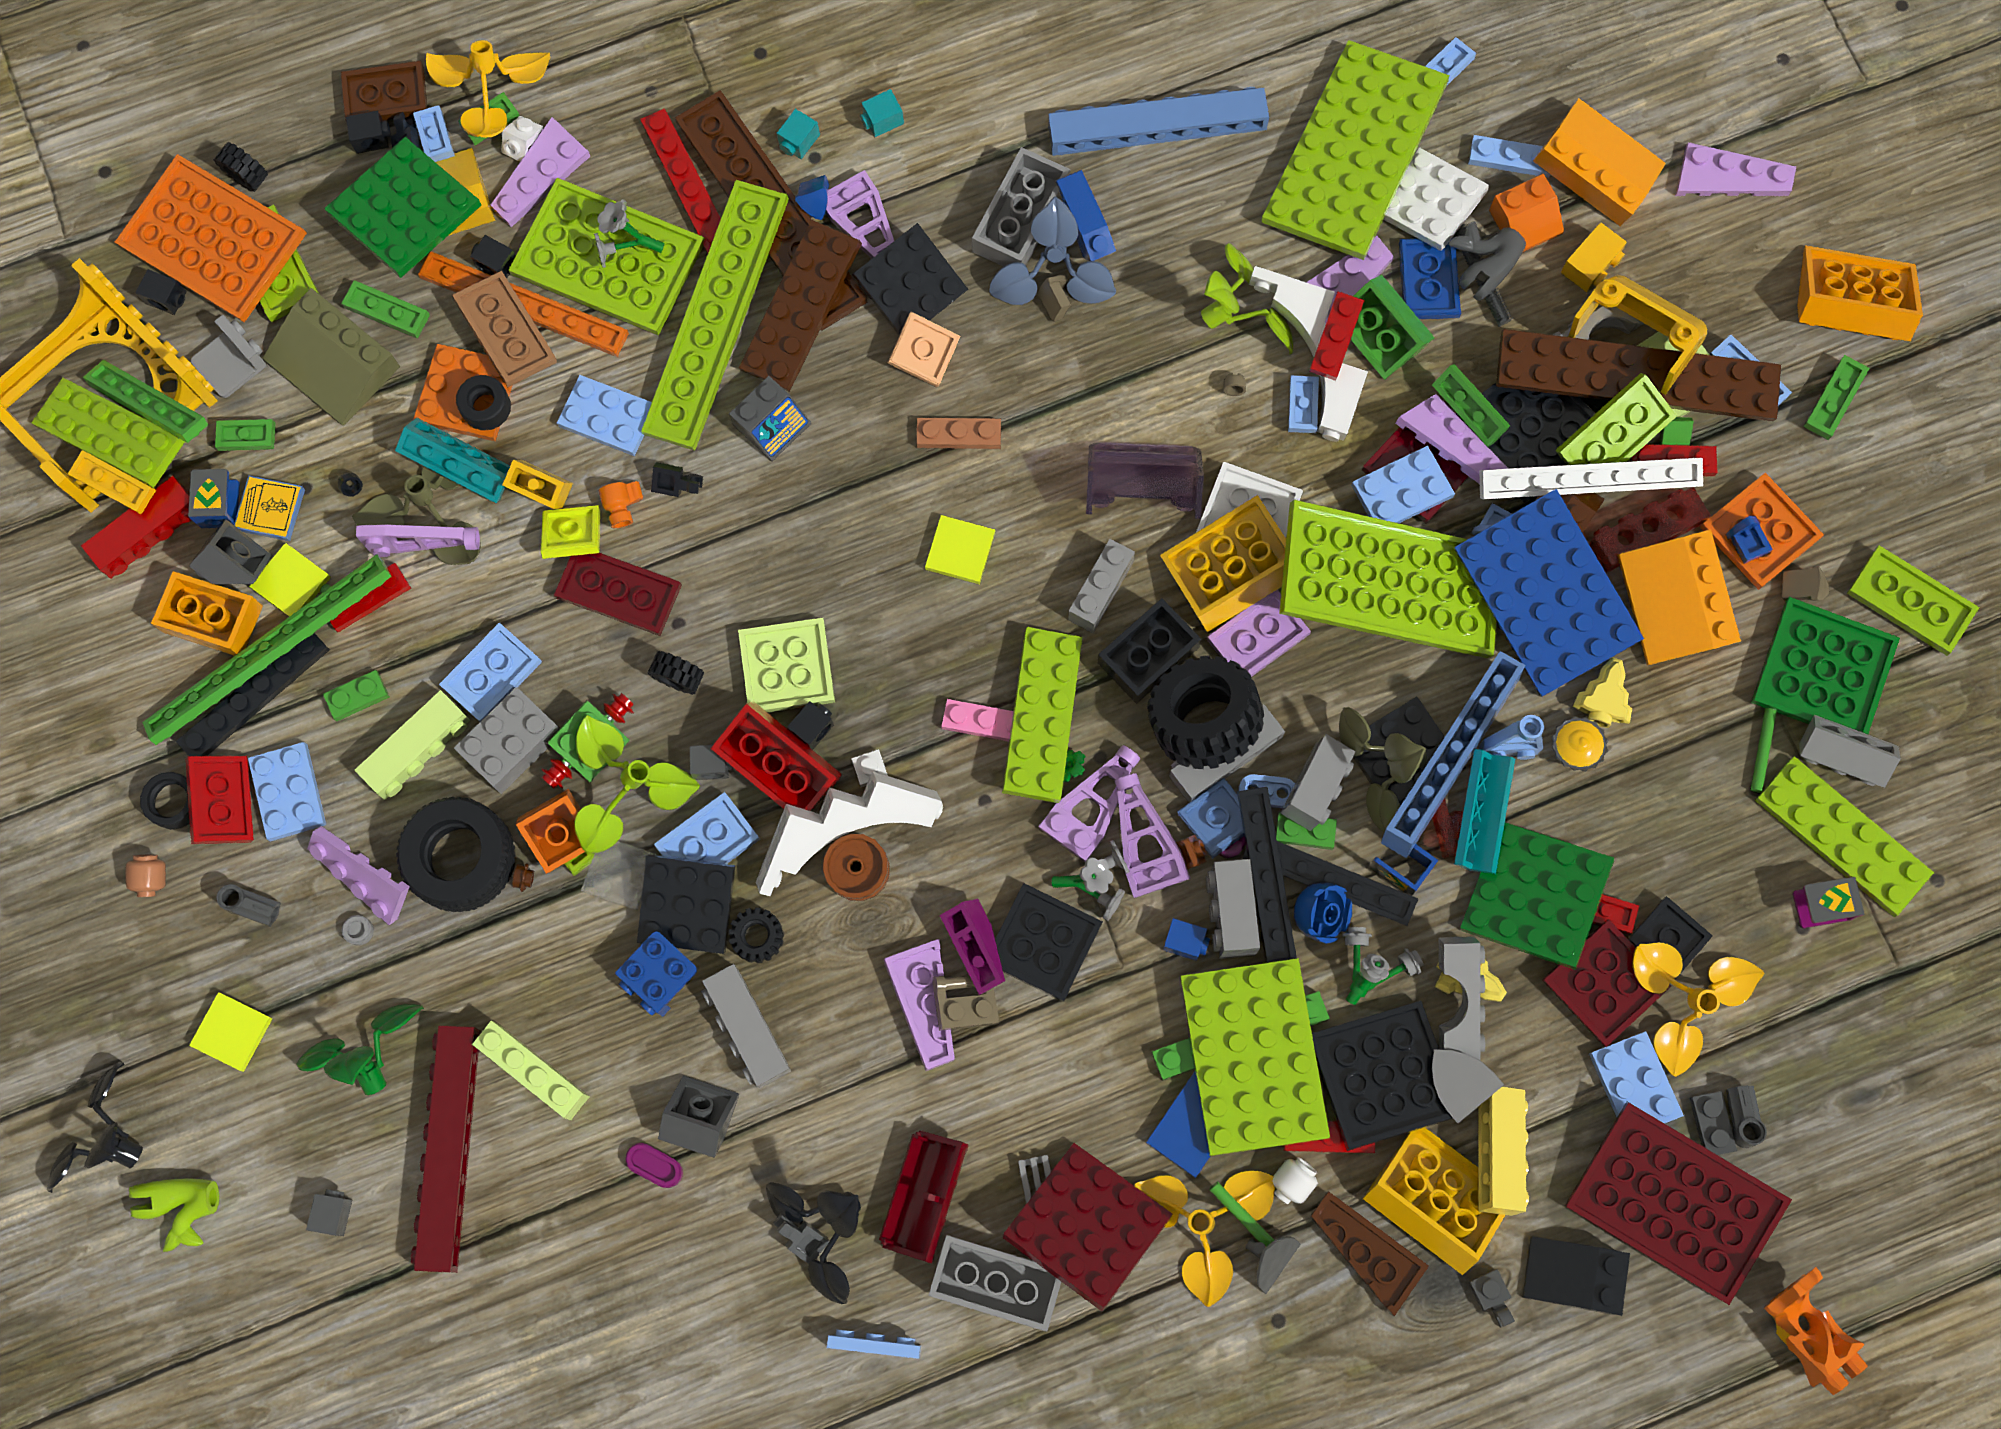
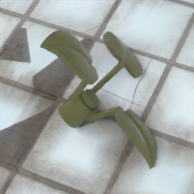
M423 466L422 476H411L405 482L404 487L407 493L403 495L405 498L404 507L398 497L392 494H384L373 498L360 511L353 514L352 518L358 526L405 525L402 516L408 514L411 500L417 506L427 505L440 526L447 527L431 502L433 498L431 488L436 490L441 486L445 490H453L461 485ZM460 521L455 523L452 527L465 528L473 526L469 523ZM481 542L479 550H466L464 545L433 550L437 558L445 564H470L477 559L480 553Z
M1344 707L1342 708L1339 721L1341 743L1354 750V756L1362 755L1365 749L1367 751L1385 752V756L1388 759L1387 764L1390 766L1392 777L1386 780L1382 787L1377 783L1371 784L1366 795L1368 813L1374 824L1385 833L1387 826L1400 808L1396 795L1391 790H1388V788L1395 781L1398 783L1410 781L1417 769L1426 766V748L1412 742L1406 736L1399 733L1390 734L1386 739L1385 746L1370 745L1368 741L1371 737V731L1366 720L1354 709Z

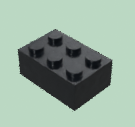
M1161 598L1098 654L1097 663L1137 704L1152 691L1155 685H1159L1158 680L1164 673L1166 675L1169 674L1171 667L1176 664L1180 666L1199 649L1201 638Z

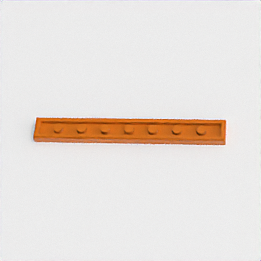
M432 251L427 255L418 273L421 279L456 293L492 276ZM510 283L536 325L618 357L629 335L627 329Z

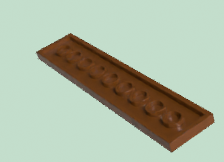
M719 90L676 116V123L728 198L736 180L788 195L787 206L768 254L782 276H784L812 219L795 201L793 192L722 91ZM849 272L820 329L821 331L868 303L866 296Z
M1503 329L1500 336L1496 387L1610 401L1634 378L1642 373L1646 374L1671 409L1773 422L1777 419L1781 364L1695 353L1667 394L1664 395L1661 393L1667 375L1683 352Z

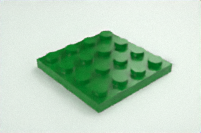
M404 137L324 209L333 220L398 277L402 278L482 205L476 196L409 139Z
M1788 597L1779 618L1751 703L1764 708L1774 709L1779 714L1806 724H1810L1813 716L1817 715L1869 734L1900 638Z
M1505 822L1496 874L1480 873L1460 929L1463 932L1576 970L1614 864V857Z

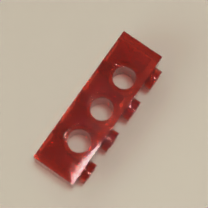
M1692 487L1686 491L1680 488L1667 496L1668 500L1660 504L1658 500L1654 501L1642 509L1644 512L1636 516L1630 513L1618 520V525L1612 528L1606 525L1593 533L1594 538L1589 545L1605 573L1620 567L1617 554L1676 539L1706 522L1711 515L1695 488ZM1667 511L1674 512L1678 520L1669 518ZM1642 524H1649L1653 528V532L1645 531ZM1617 536H1624L1628 540L1629 545L1621 544Z

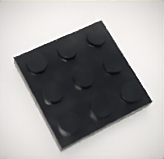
M918 223L852 274L898 335H900L910 312L930 321L969 290Z
M1416 696L1369 725L1371 737L1368 743L1373 746H1385L1386 739L1390 734H1402L1412 742L1426 748L1428 764L1445 736ZM1364 749L1362 755L1353 756L1370 784L1377 783L1382 787V784L1392 777L1385 752L1367 751ZM1425 767L1417 769L1410 781L1406 783L1395 781L1389 786L1388 790H1391L1396 795L1400 806Z
M648 854L645 863L637 943H643L653 932H660L676 948L724 954L727 946L736 865Z
M1023 883L995 939L1003 973L1064 1002L1103 921Z

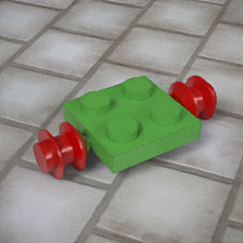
M613 693L614 701L611 704L603 703L604 711L607 713L605 715L586 700L546 742L563 757V763L558 759H550L552 767L549 770L541 769L545 773L541 778L553 789L557 786L563 789L561 781L564 778L572 779V773L569 769L571 767L575 768L587 781L591 782L607 765L605 763L599 769H592L586 766L577 754V731L582 720L587 715L614 727L622 736L624 746L630 741L613 725L614 721L625 723L623 716L627 712L634 714L631 709L634 704L621 693L619 696H616Z

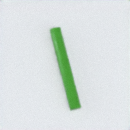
M1765 708L1750 789L1757 793H1762L1777 713L1776 710L1771 708Z
M1218 1181L1210 1187L1211 1193L1259 1242H1262L1267 1247L1275 1241Z

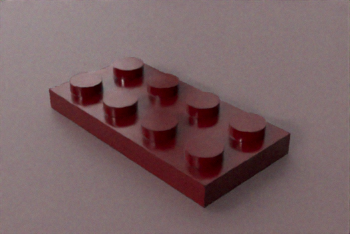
M602 553L570 556L554 596L556 599L661 636L682 584L677 580Z

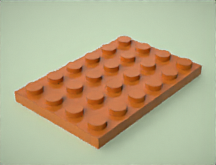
M177 154L118 236L115 243L245 323L307 232Z

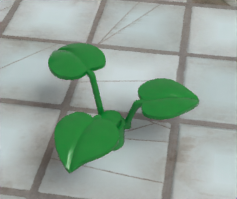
M417 1004L397 1005L386 1009L372 1021L371 1027L375 1030L373 1038L376 1061H372L374 1056L372 1047L361 1046L347 1053H342L340 1050L344 1048L345 1042L338 1038L323 1040L309 1048L300 1057L296 1065L301 1071H314L324 1067V1072L327 1076L353 1085L357 1078L365 1095L375 1094L381 1091L387 1084L380 1070L384 1066L381 1060L380 1035L382 1033L389 1034L401 1028L424 1008Z

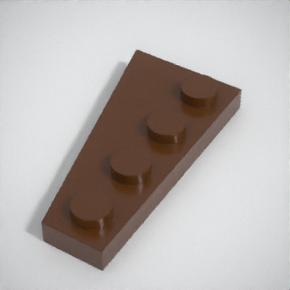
M1328 1191L1310 1217L1389 1313L1395 1316L1429 1265Z

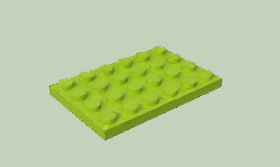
M556 178L508 271L512 276L659 336L704 246L705 238L626 206L625 213L626 218L629 219V224L640 234L664 242L663 251L659 253L641 245L616 250V253L607 255L606 268H602L595 241V233H598L600 240L604 244L611 242L619 244L636 240V238L623 229H618L614 233L610 231L602 233L599 230L600 223L597 221L599 214L604 211L606 204L609 202L615 204L616 201Z
M1299 958L1180 976L1209 1156L1329 1139L1330 1134Z

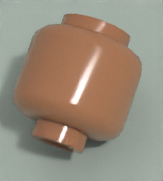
M155 854L134 855L133 860L127 862L125 866L126 888L137 892V897L156 896L155 891L161 890L166 886L165 862L158 859V855Z

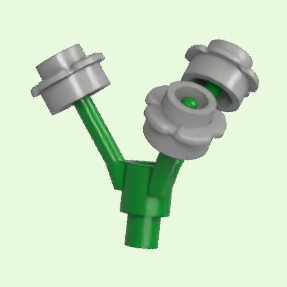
M1348 927V933L1342 935V937H1345L1346 946H1354L1353 982L1349 987L1351 991L1346 997V1000L1353 1005H1356L1359 999L1365 997L1367 992L1403 970L1409 977L1416 973H1421L1420 967L1424 966L1420 955L1416 950L1410 952L1407 948L1404 949V953L1398 955L1400 965L1389 970V964L1382 956L1369 954L1366 958H1363L1360 972V946H1369V937H1372V934H1367L1364 927Z

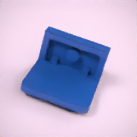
M653 932L615 974L621 979L618 984L630 996L635 992L643 999L640 1005L650 1015L653 1016L656 1012L663 1017L671 1009L667 1004L696 974L697 967L660 932Z

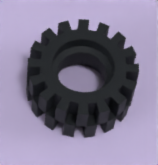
M230 142L226 143L213 159L215 164L223 172L227 173L228 177L233 178L236 183L241 184L242 187L247 188L251 192H255L268 176V172L264 170L265 168L256 159H253L250 154L245 153L243 149Z
M657 651L647 672L648 675L658 680V682L690 695L696 693L704 675L703 670L698 668V666L690 664L691 662L683 660L681 657H675L673 654H667L663 651Z
M757 907L754 910H751V908L745 909L746 912L743 914L740 912L737 915L738 918L731 922L732 928L729 929L730 944L733 950L742 959L747 960V962L763 963L762 961L764 960L769 961L774 954L777 955L779 953L778 949L783 945L784 931L782 930V925L776 916L766 909L762 910ZM759 924L767 929V940L760 946H751L746 942V931L752 925Z

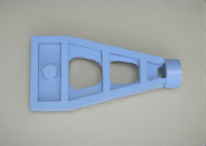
M1527 715L1521 721H1517L1485 738L1479 744V749L1492 755L1517 756V759L1520 760L1533 759L1543 749V721L1536 715Z

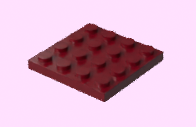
M1073 1143L1004 1232L1002 1238L1103 1312L1173 1214L1080 1146Z

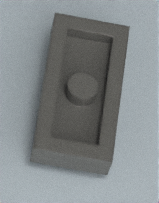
M1722 1091L1690 1097L1701 1145L1717 1155L1737 1151Z

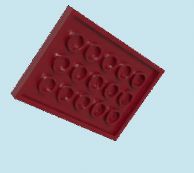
M1626 1101L1565 1206L1730 1305L1792 1199Z

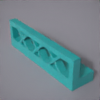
M417 417L404 427L395 449L396 452L495 503L500 501L505 487L502 485L510 465Z
M1474 749L1455 865L1469 871L1496 874L1515 758L1492 755L1484 750Z

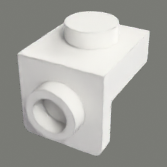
M519 116L503 129L501 152L521 162L528 152V148L542 132L543 126L528 118Z

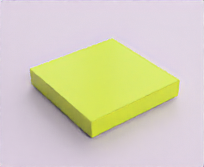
M599 505L542 512L541 555L543 559L599 553Z
M941 515L925 570L980 585L995 536V529Z
M285 543L266 565L257 580L250 584L249 587L290 617L311 602L320 592L321 587L330 580L331 576Z
M218 992L189 1046L244 1072L273 1018Z

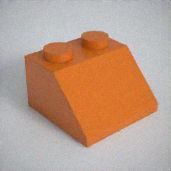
M1544 174L1495 195L1489 212L1500 230L1512 228L1519 232L1526 241L1524 251L1564 233L1557 195Z
M569 789L518 817L516 822L517 828L546 874L585 852L581 848L574 829L575 817L581 808Z

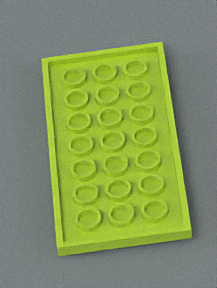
M1348 40L1262 216V223L1364 260L1448 84L1449 75Z
M1298 500L1290 502L1279 614L1483 658L1494 656L1496 620L1454 547L1468 539Z

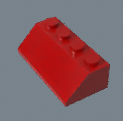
M754 701L746 703L710 748L783 809L788 804L812 811L827 795L829 788H832L842 776L838 770Z

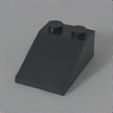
M1531 1236L1522 1298L1622 1316L1630 1253Z

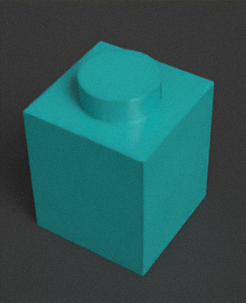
M891 89L861 102L863 114H860L861 121L865 129H871L875 137L904 124L903 111Z
M796 108L777 132L780 149L789 156L795 155L801 160L820 136L818 122Z

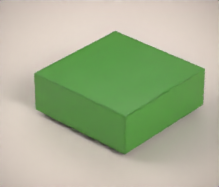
M1676 417L1661 430L1659 444L1690 445L1694 423L1692 417Z

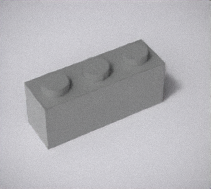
M1109 539L1069 610L1068 621L1094 633L1132 566L1135 551Z
M1817 715L1813 716L1799 743L1800 756L1807 762L1815 765L1820 763L1831 767L1838 774L1852 775L1870 786L1878 785L1885 788L1901 759L1899 746Z
M1325 734L1315 743L1281 814L1309 831L1318 824L1323 825L1331 813V810L1328 809L1330 802H1334L1342 791L1343 787L1339 785L1342 778H1347L1353 769L1354 763L1351 760L1355 751Z

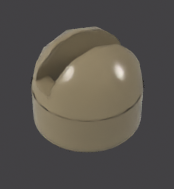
M1229 373L1225 377V394L1240 396L1246 392V381L1242 374L1233 375V373Z

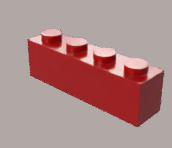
M174 476L155 489V493L142 514L128 509L81 545L99 570L109 578L124 573L128 565L136 559L146 556L153 546L172 536L174 530L183 523L191 521L188 517L190 494Z

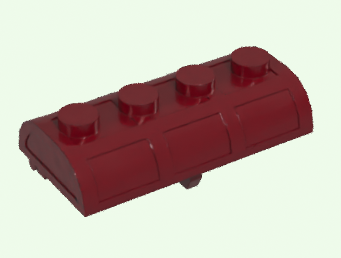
M920 1130L919 1133L912 1134L879 1237L883 1245L882 1248L931 1264L933 1263L969 1144Z

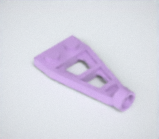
M865 170L828 190L826 214L832 223L844 234L860 240L862 243L860 248L870 258L875 257L894 242L879 192ZM867 204L871 208L873 220L858 227L848 219L847 214ZM879 228L886 241L874 248L864 236Z
M356 526V537L374 556L378 554L379 557H388L390 553L412 552L464 545L466 550H479L480 547L478 527ZM397 538H414V539H407V540H399V541H398Z
M1122 745L1112 759L1063 797L1059 803L1055 804L1039 825V829L1086 862L1102 842L1118 805L1117 787H1115L1110 798L1107 800L1093 792V787L1104 776H1109L1115 781L1130 775L1132 768L1140 761V757L1134 751ZM1119 760L1127 765V767H1121ZM1083 799H1092L1100 806V813L1095 824L1092 826H1086L1072 815L1073 807Z
M1137 773L1115 780L1118 790L1123 858L1130 871L1126 876L1133 897L1137 898L1191 879L1180 848L1142 790ZM1133 788V792L1131 794L1126 793V790ZM1141 807L1145 811L1150 825L1148 828L1136 832L1132 829L1130 811ZM1145 835H1152L1162 847L1163 854L1155 860L1146 863L1141 862L1138 858V840Z

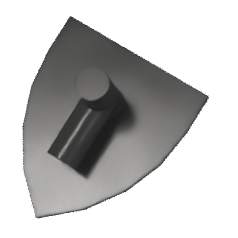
M1291 1236L1281 1237L1267 1247L1262 1242H1257L1253 1238L1246 1244V1249L1260 1258L1257 1269V1284L1263 1293L1267 1294L1301 1245L1295 1238Z

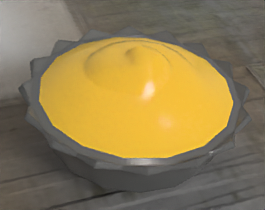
M1574 716L1570 720L1564 719L1561 725L1556 726V732L1552 736V749L1555 751L1556 758L1562 762L1563 766L1570 767L1573 771L1582 770L1586 772L1590 768H1596L1598 763L1604 761V755L1608 752L1606 746L1608 739L1604 736V729L1600 728L1596 721H1590L1587 717L1578 718Z

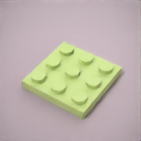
M823 618L738 630L747 703L754 701L767 713L802 708L809 701L814 705L819 703H835Z

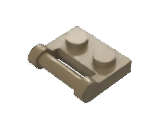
M934 976L933 991L939 1031L998 1024L999 1018L994 988L983 993V995L946 998V990L975 987L970 976L952 978Z

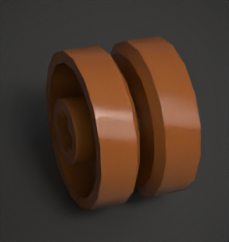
M848 834L838 838L829 846L824 856L823 872L827 883L839 896L850 901H865L874 898L885 888L890 877V863L886 852L875 839L864 834ZM855 862H860L861 870L853 872L851 868L855 867Z

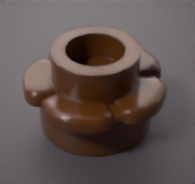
M528 863L525 866L516 865L512 882L513 888H518L521 892H524L526 887H532L534 880V870H530Z

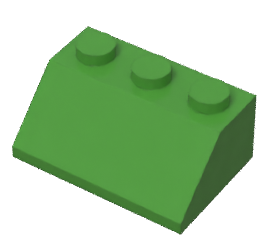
M1383 275L1371 279L1353 295L1363 299L1364 303L1351 341L1384 380L1435 339Z

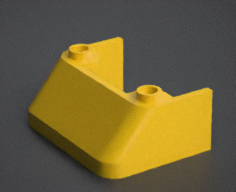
M1617 275L1601 281L1574 316L1568 337H1576L1599 304L1604 307H1617L1669 337L1671 345L1683 353L1669 371L1661 393L1666 395L1704 342L1707 335L1705 323L1625 276Z

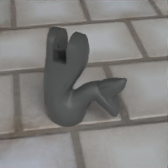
M1471 222L1467 226L1464 236L1455 237L1448 244L1461 251L1492 256L1469 266L1462 274L1458 285L1465 290L1477 277L1483 282V285H1480L1473 298L1477 301L1486 298L1504 280L1517 263L1525 249V239L1516 230L1503 228L1489 239L1482 240L1476 222Z

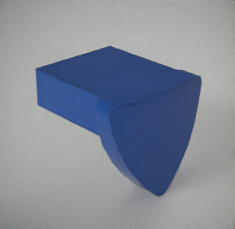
M826 175L800 183L798 194L795 197L798 205L807 214L818 220L823 219L828 203L830 184Z
M1756 516L1746 517L1726 533L1728 540L1731 539L1744 564L1773 550Z

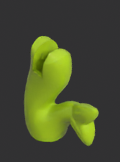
M181 1178L152 1181L129 1187L130 1198L151 1197L152 1203L140 1204L130 1208L131 1217L136 1219H154L184 1204V1207L173 1220L172 1228L165 1240L163 1252L174 1250L181 1243L186 1246H200L204 1243L191 1227V1224L196 1219L217 1211L219 1189L215 1181Z

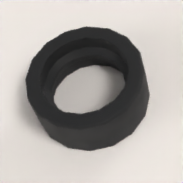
M175 772L160 773L152 777L143 787L140 795V807L145 817L152 823L170 830L179 829L190 824L187 777ZM170 784L180 785L187 793V801L184 808L173 817L160 815L155 808L158 793Z

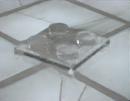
M617 841L611 848L595 853L581 891L638 911L642 899L646 856L648 854H657Z

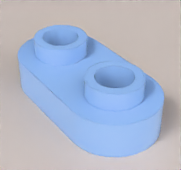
M1251 774L1242 779L1238 791L1248 790L1251 786L1256 788L1268 787L1271 807L1283 808L1295 783L1284 777ZM1284 790L1287 793V797L1279 798L1277 791Z

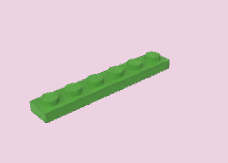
M102 360L83 376V379L92 388L186 443L198 436L209 425L200 414L105 360Z
M1320 992L1305 996L1310 1026L1328 1021L1330 1018ZM1190 1038L1152 1051L1162 1081L1195 1069Z

